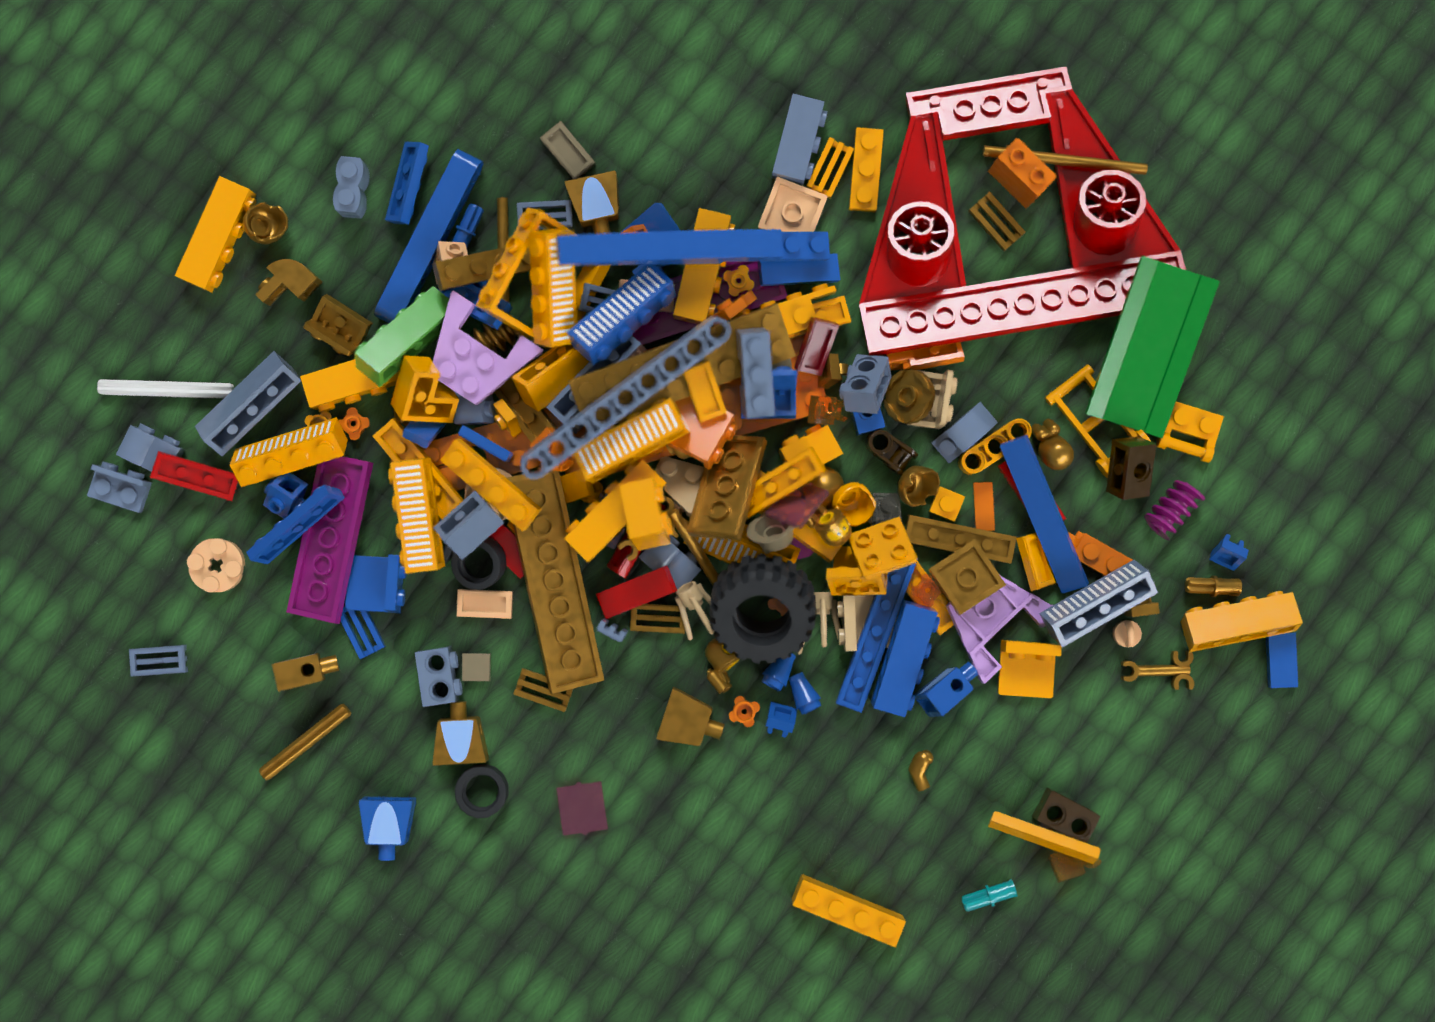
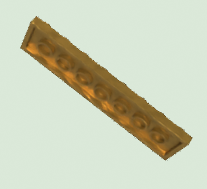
M775 303L727 321L731 328L729 338L697 363L709 360L717 386L741 377L742 367L737 354L736 330L765 328L769 331L772 365L795 357L796 355L778 304ZM721 324L709 329L712 337L720 336L723 331ZM692 339L687 343V352L695 354L699 351L700 343L697 339ZM676 341L568 380L579 412ZM669 356L664 361V368L667 371L674 370L677 366V359L674 356ZM652 373L644 374L641 378L642 387L652 386L655 381L654 375ZM683 373L614 424L627 420L626 418L634 412L641 411L643 413L652 408L651 404L661 398H666V400L671 398L673 401H678L690 396ZM623 390L618 395V402L620 404H627L632 399V393L629 390ZM600 407L595 411L596 420L604 421L609 417V409L606 407Z
M549 471L538 479H530L524 474L507 477L509 481L542 508L527 530L521 531L514 524L513 528L549 692L554 694L604 681L577 552L564 539L568 535L565 530L571 524L559 471Z

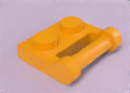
M1176 402L1163 438L1158 437L1156 447L1162 449L1168 447L1200 457L1201 461L1210 463L1214 455V447L1224 416ZM1171 430L1205 440L1204 446L1201 447L1170 437Z

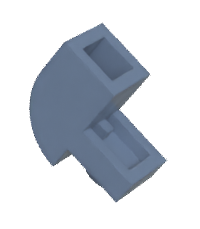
M979 402L932 442V445L950 463L974 445L998 422L983 404Z

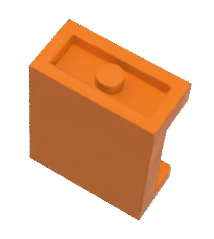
M1018 138L998 156L988 170L1026 209L1056 178V174Z
M691 396L675 401L690 432L667 445L703 462L704 467L710 470L714 463L718 464L724 453L722 448L726 441H731L736 433L737 426L734 414L726 411V414L700 423Z

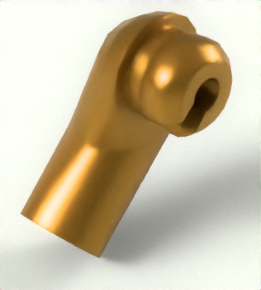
M928 750L917 752L909 765V773L918 792L930 787L925 771L929 764L933 762V755Z

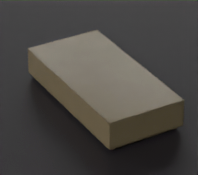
M561 121L540 137L543 144L572 179L580 178L596 165L594 160Z

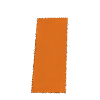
M992 482L973 483L976 529L995 531Z

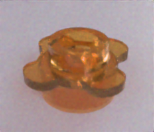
M924 574L921 576L919 584L912 587L911 594L914 597H919L925 606L931 607L934 605V600L938 595L943 594V591L932 580L931 575ZM926 588L930 589L929 593L925 592Z

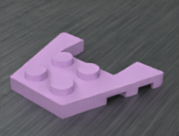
M452 291L433 363L441 373L440 382L473 404L478 405L516 372L526 367L525 365L541 355L544 350L521 335L506 359L496 354L461 330L476 305L457 292Z
M1002 576L1001 578L1006 584L1004 587L960 616L950 602L946 605L968 657L978 671L977 677L983 684L1002 668L984 648V645L1022 608L1039 627L1043 628L1045 625L1039 613L1053 606Z

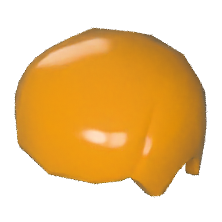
M850 482L841 486L834 493L832 508L840 509L850 525L857 527L865 524L873 516L876 501L866 486L858 482Z

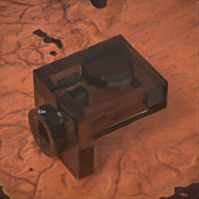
M899 493L872 494L876 501V508L869 527L896 517H900L902 521Z

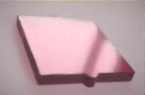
M806 483L772 504L765 514L771 519L780 521L782 525L788 524L801 529L827 498L829 492L814 486L813 483Z
M601 781L585 784L577 782L576 785L557 787L563 836L578 833L587 835L588 832L608 829Z

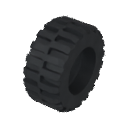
M757 554V558H751L750 555L742 557L740 563L733 561L728 565L727 571L722 570L718 575L717 582L713 585L709 611L710 627L715 631L714 637L719 643L724 642L723 648L729 653L733 651L737 653V658L742 660L749 658L754 663H760V660H767V663H773L780 657L782 660L791 657L792 651L795 653L799 652L804 647V642H808L812 636V629L815 627L816 596L814 595L812 582L807 580V574L802 569L796 570L795 563L790 560L785 563L780 556L773 555V558H768L766 554ZM766 595L780 600L788 608V611L779 619L759 622L746 617L737 606L749 597Z

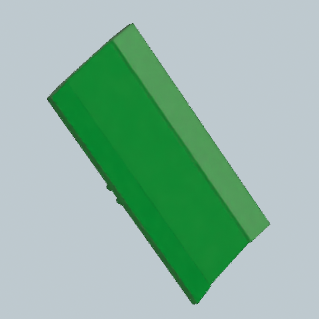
M1141 255L1085 414L1135 430H1143L1145 433L1163 438L1220 281Z

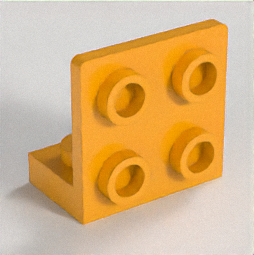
M900 517L853 532L848 539L854 560L858 562L865 580L917 562L916 554Z
M842 546L834 557L833 568H827L826 579L831 595H886L888 573L865 580L858 562L854 560L850 546Z
M1001 640L999 664L1002 668L999 670L998 694L1052 698L1055 657L1061 656V646L1054 643Z

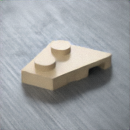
M662 457L655 472L667 483L663 491L691 517L705 467L670 457Z

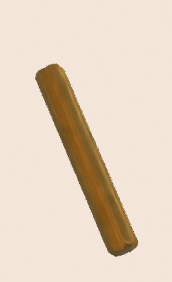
M345 704L336 707L259 769L260 775L266 781L273 778L351 716L349 708Z

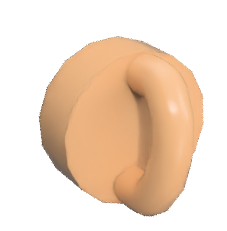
M1120 621L1113 628V638L1120 646L1133 647L1141 640V628L1133 621Z

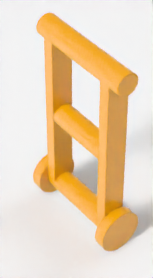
M1087 364L1044 398L1050 406L1054 403L1099 458L1095 461V464L1101 473L1108 478L1110 457L1108 458L1088 434L1089 431L1099 425L1104 419L1091 416L1081 424L1061 400L1063 396L1084 380L1092 390L1094 389L1096 381L1091 376L1094 370ZM1121 425L1129 437L1139 436L1151 441L1143 430L1135 431L1132 428Z

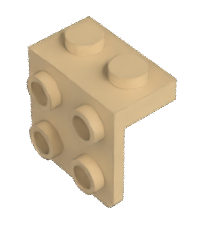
M950 370L943 374L920 371L931 379L935 389V400L933 408L927 417L918 423L907 425L941 429L947 422H951L953 405H949L951 395L955 394L957 378H953V371Z
M841 595V601H837V617L842 618V629H838V643L843 645V650L857 651V641L874 595ZM892 628L891 634H890V636H889V639H888V642H887V645H886L885 648H888V645H889V642H890V638H891V635H892V632H893V628Z

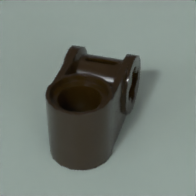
M885 430L871 432L865 440L867 450L899 476H902L911 460L918 457L917 452ZM876 435H881L885 439V447L882 450H877L873 447L872 440Z

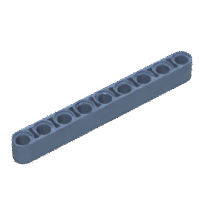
M713 316L697 325L525 452L520 460L523 474L530 479H538L544 476L723 344L731 333L729 323L722 318ZM716 322L721 323L723 327L722 334L718 337H712L709 333L710 326ZM692 339H697L700 343V349L695 354H689L686 348L687 343ZM669 356H674L677 359V366L672 371H667L664 368V361ZM646 373H652L655 377L654 384L650 387H642V376ZM623 390H629L632 393V399L627 404H620L618 402V395ZM600 407L609 409V417L604 421L595 419V411ZM583 424L587 427L586 434L583 437L577 438L572 435V428L575 425ZM554 441H560L564 444V449L559 454L549 452V445ZM531 458H538L541 461V467L536 471H530L526 468V462Z

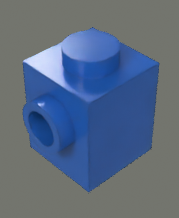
M879 408L877 414L851 412L857 436L885 428L881 408Z

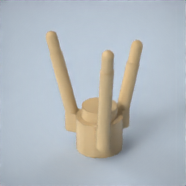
M691 581L679 587L678 591H676L678 596L674 599L679 606L688 640H692L693 636L685 607H688L689 610L695 609L708 632L713 634L714 631L710 627V622L701 608L703 604L702 598L710 605L711 597L705 592L701 583L696 584L695 581Z
M814 592L816 596V615H820L821 645L826 647L827 615H830V609L837 639L838 629H841L839 618L837 617V600H833L831 592ZM803 648L797 654H801Z

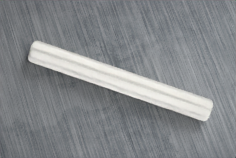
M100 379L97 384V391L102 395L225 398L234 389V385L230 383Z

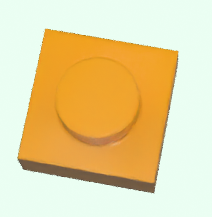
M500 399L495 402L493 406L497 415L494 416V420L502 431L507 429L512 437L522 432L516 415L505 401Z
M939 486L938 493L935 495L928 512L955 522L965 496Z

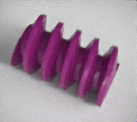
M1175 480L1172 484L1174 489L1168 488L1165 492L1167 497L1159 498L1160 506L1153 505L1151 508L1153 514L1146 513L1144 516L1148 526L1157 535L1166 540H1170L1166 534L1167 531L1174 534L1177 532L1173 526L1174 523L1181 526L1184 524L1180 518L1181 514L1186 517L1191 516L1187 507L1198 508L1194 499L1205 500L1203 494L1187 482Z

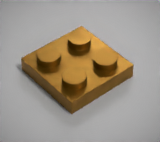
M976 539L928 570L959 616L1006 585Z

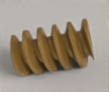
M483 323L482 333L473 328V338L496 354V347L506 351V341L515 346V336L520 338L522 335L504 323L500 325L498 330Z

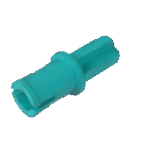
M1012 879L991 887L985 885V889L961 897L964 909L969 912L987 905L993 907L995 906L994 903L1017 897V892Z

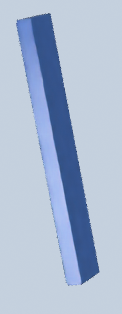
M1028 435L1002 443L1000 448L1061 593L1088 586L1089 581Z
M916 563L888 572L886 595H874L857 641V651L853 652L835 701L836 704L862 713Z

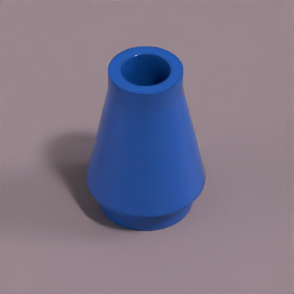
M791 653V657L782 660L781 657L777 658L776 662L771 663L762 673L764 675L762 682L777 691H781L783 686H787L796 656Z
M803 672L788 679L796 710H800L802 715L822 706L819 701L821 697L805 678Z

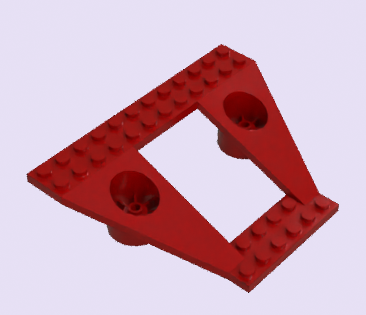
M1067 67L906 93L905 100L910 122L859 302V312L868 355L879 356L1119 316L1141 255L1186 270L1181 250L1146 200V194L1140 182L1133 176L1119 170H1098L1055 165L1071 269L966 286L943 146L944 140L1048 123L1053 153L1118 161L1120 159L1072 90ZM1090 199L1097 204L1086 206L1085 203ZM1092 213H1096L1099 218L1097 219ZM1121 217L1125 221L1118 223L1117 220ZM901 232L907 234V236L896 238ZM941 239L943 246L937 244L934 240ZM907 244L909 249L905 251L900 245ZM930 249L935 251L933 253L926 255V252H928ZM913 252H915V253H921L922 255H915V254H912V253H913Z

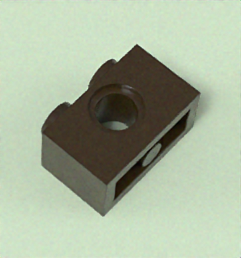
M1139 436L1112 439L1106 492L1122 500L1150 496L1156 444Z

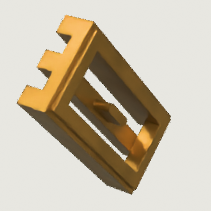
M991 192L987 193L968 211L1003 251L1025 233L1023 228ZM987 201L1006 221V223L1014 230V232L1016 233L1015 235H1013V233L990 209V207L986 204ZM979 208H981L989 216V218L997 225V227L1005 234V236L1009 239L1007 242L1003 240V238L979 213Z
M643 604L631 609L630 631L685 634L681 613L680 617L637 614V609L680 612L679 606ZM636 620L680 622V627L636 625Z
M522 668L513 694L565 712L573 689L567 690L566 694L560 692L551 694L548 688L525 681L526 676L547 683L545 675ZM524 686L563 700V703L560 704L522 691V687Z

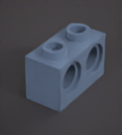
M856 355L853 364L848 367L845 383H842L840 386V399L844 401L845 411L878 413L891 380L888 357Z
M448 646L415 652L422 706L426 707L458 701L459 695H462V683L460 678L456 679L455 668H458L456 651L452 652V647ZM434 655H440L444 659V667L441 670H437L432 666L431 661ZM438 682H443L448 686L447 696L442 697L436 693L435 687Z

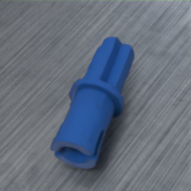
M475 204L468 205L460 225L455 227L457 232L452 242H463L466 244V248H468L472 237H476L474 232L484 212L481 207Z

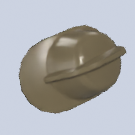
M786 498L778 501L749 524L747 536L750 540L758 543L766 554L786 548L793 540L794 529L805 518L807 513L806 504L797 498Z

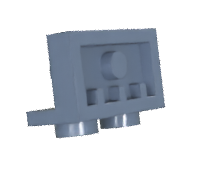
M104 461L102 465L92 464L90 470L95 471L87 494L88 497L142 513L152 482L144 480L145 474L128 470L127 474L119 472V466Z

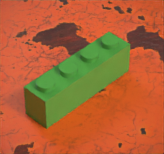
M434 286L427 292L420 293L414 303L407 309H401L394 320L388 325L381 326L374 337L357 347L355 351L356 368L381 387L400 370L403 355L417 356L440 336L449 298Z

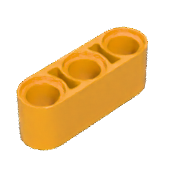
M1015 419L1006 423L960 455L958 459L960 470L965 474L981 472L1004 456L1002 450L998 454H993L989 451L988 444L991 439L997 440L1000 445L1015 439L1011 434V428L1014 424L1021 426L1023 436L1028 435V438H1030L1032 433L1030 424L1024 419ZM969 454L976 456L978 459L976 469H970L966 466L965 459Z

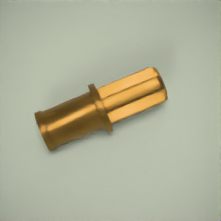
M1211 576L1210 578L1188 577L1185 580V591L1188 593L1210 594L1211 597H1216L1217 595L1240 596L1242 582L1240 579L1217 578V576Z

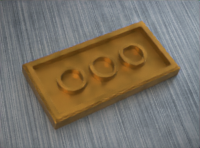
M734 435L731 441L727 440L722 448L724 453L719 463H714L710 470L704 468L686 531L689 536L741 540L767 445V440L764 437Z

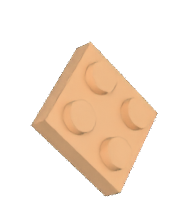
M777 177L757 229H781V232H814L828 196Z

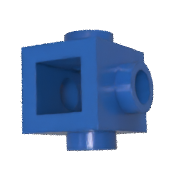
M292 473L280 475L275 480L272 479L266 486L264 493L267 495L263 505L271 512L285 519L293 512L297 505L305 501L303 497L308 484Z

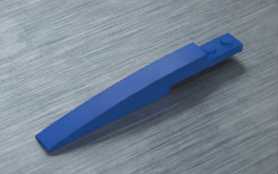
M781 229L557 236L559 265L721 264L722 262L827 261L830 259L828 232H781Z

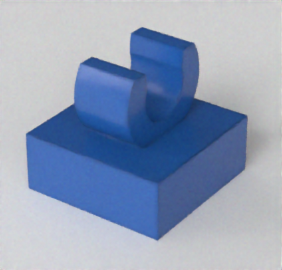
M1227 534L1211 551L1209 560L1235 571L1247 559L1249 550L1244 548L1242 540L1237 544L1229 541L1230 535Z
M771 702L766 721L768 733L771 734L773 728L783 730L782 737L784 738L788 735V732L792 733L797 714L796 708Z

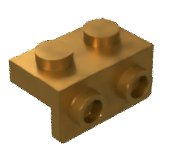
M326 294L322 296L312 319L305 322L303 328L309 331L315 339L323 340L331 345L337 353L350 356L364 342L372 322Z

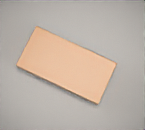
M458 589L457 617L512 619L513 591Z

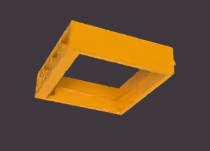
M527 208L520 216L513 236L506 242L505 251L501 259L494 265L492 276L487 285L481 290L476 306L534 341L532 328L497 308V305L529 246V232L537 231L539 225L546 230L570 229L541 210ZM611 265L583 266L576 280L577 323L586 314V312L578 311L584 283L600 286ZM590 291L589 296L595 297L596 292ZM540 345V346L544 347V348L547 349V350H550V349L552 348V347H547V346Z

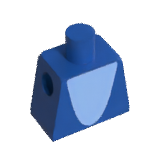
M970 662L964 664L960 669L957 667L947 668L914 694L915 699L929 717L943 716L973 690V686L969 682L978 675V671Z
M363 797L359 800L365 844L379 845L378 860H395V845H405L408 842L416 797Z

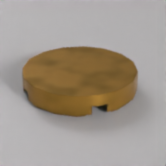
M913 369L901 370L891 377L886 390L885 400L883 399L884 407L888 415L895 421L906 424L918 423L927 417L933 408L935 389L931 379L923 372Z

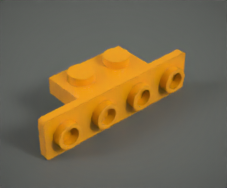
M827 283L813 287L812 293L803 296L801 292L793 293L786 296L787 301L778 303L789 336L808 329L811 317H816L812 301L835 294V285L828 287ZM775 300L761 304L760 309L775 304ZM744 309L738 314H736L734 317L737 318L750 313V310Z

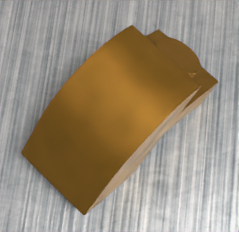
M281 259L266 267L274 276L266 278L259 285V291L255 295L263 303L271 306L288 288L299 299L305 301L322 284V281L303 264L291 259Z

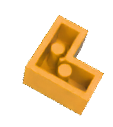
M403 355L391 405L403 421L453 423L459 398L451 388L438 382L441 373L430 357Z
M820 424L805 431L807 436L799 439L796 434L783 441L781 444L783 448L778 452L785 463L806 449L813 447L823 465L843 454L829 426L821 427Z
M653 478L619 485L629 538L638 551L671 544L669 535H674V531L667 512H662L660 502L665 501L662 486H657Z

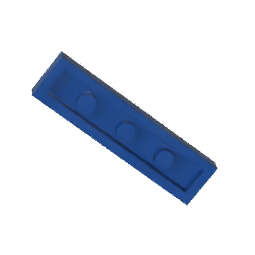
M327 485L316 488L307 500L297 505L291 514L284 520L277 522L268 534L259 538L254 543V546L246 552L249 559L254 562L269 564L345 498L342 491Z

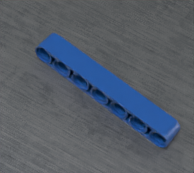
M460 149L455 151L375 308V317L390 323L401 309H407L414 303L433 267L432 264L438 241L446 242L483 167L482 160Z

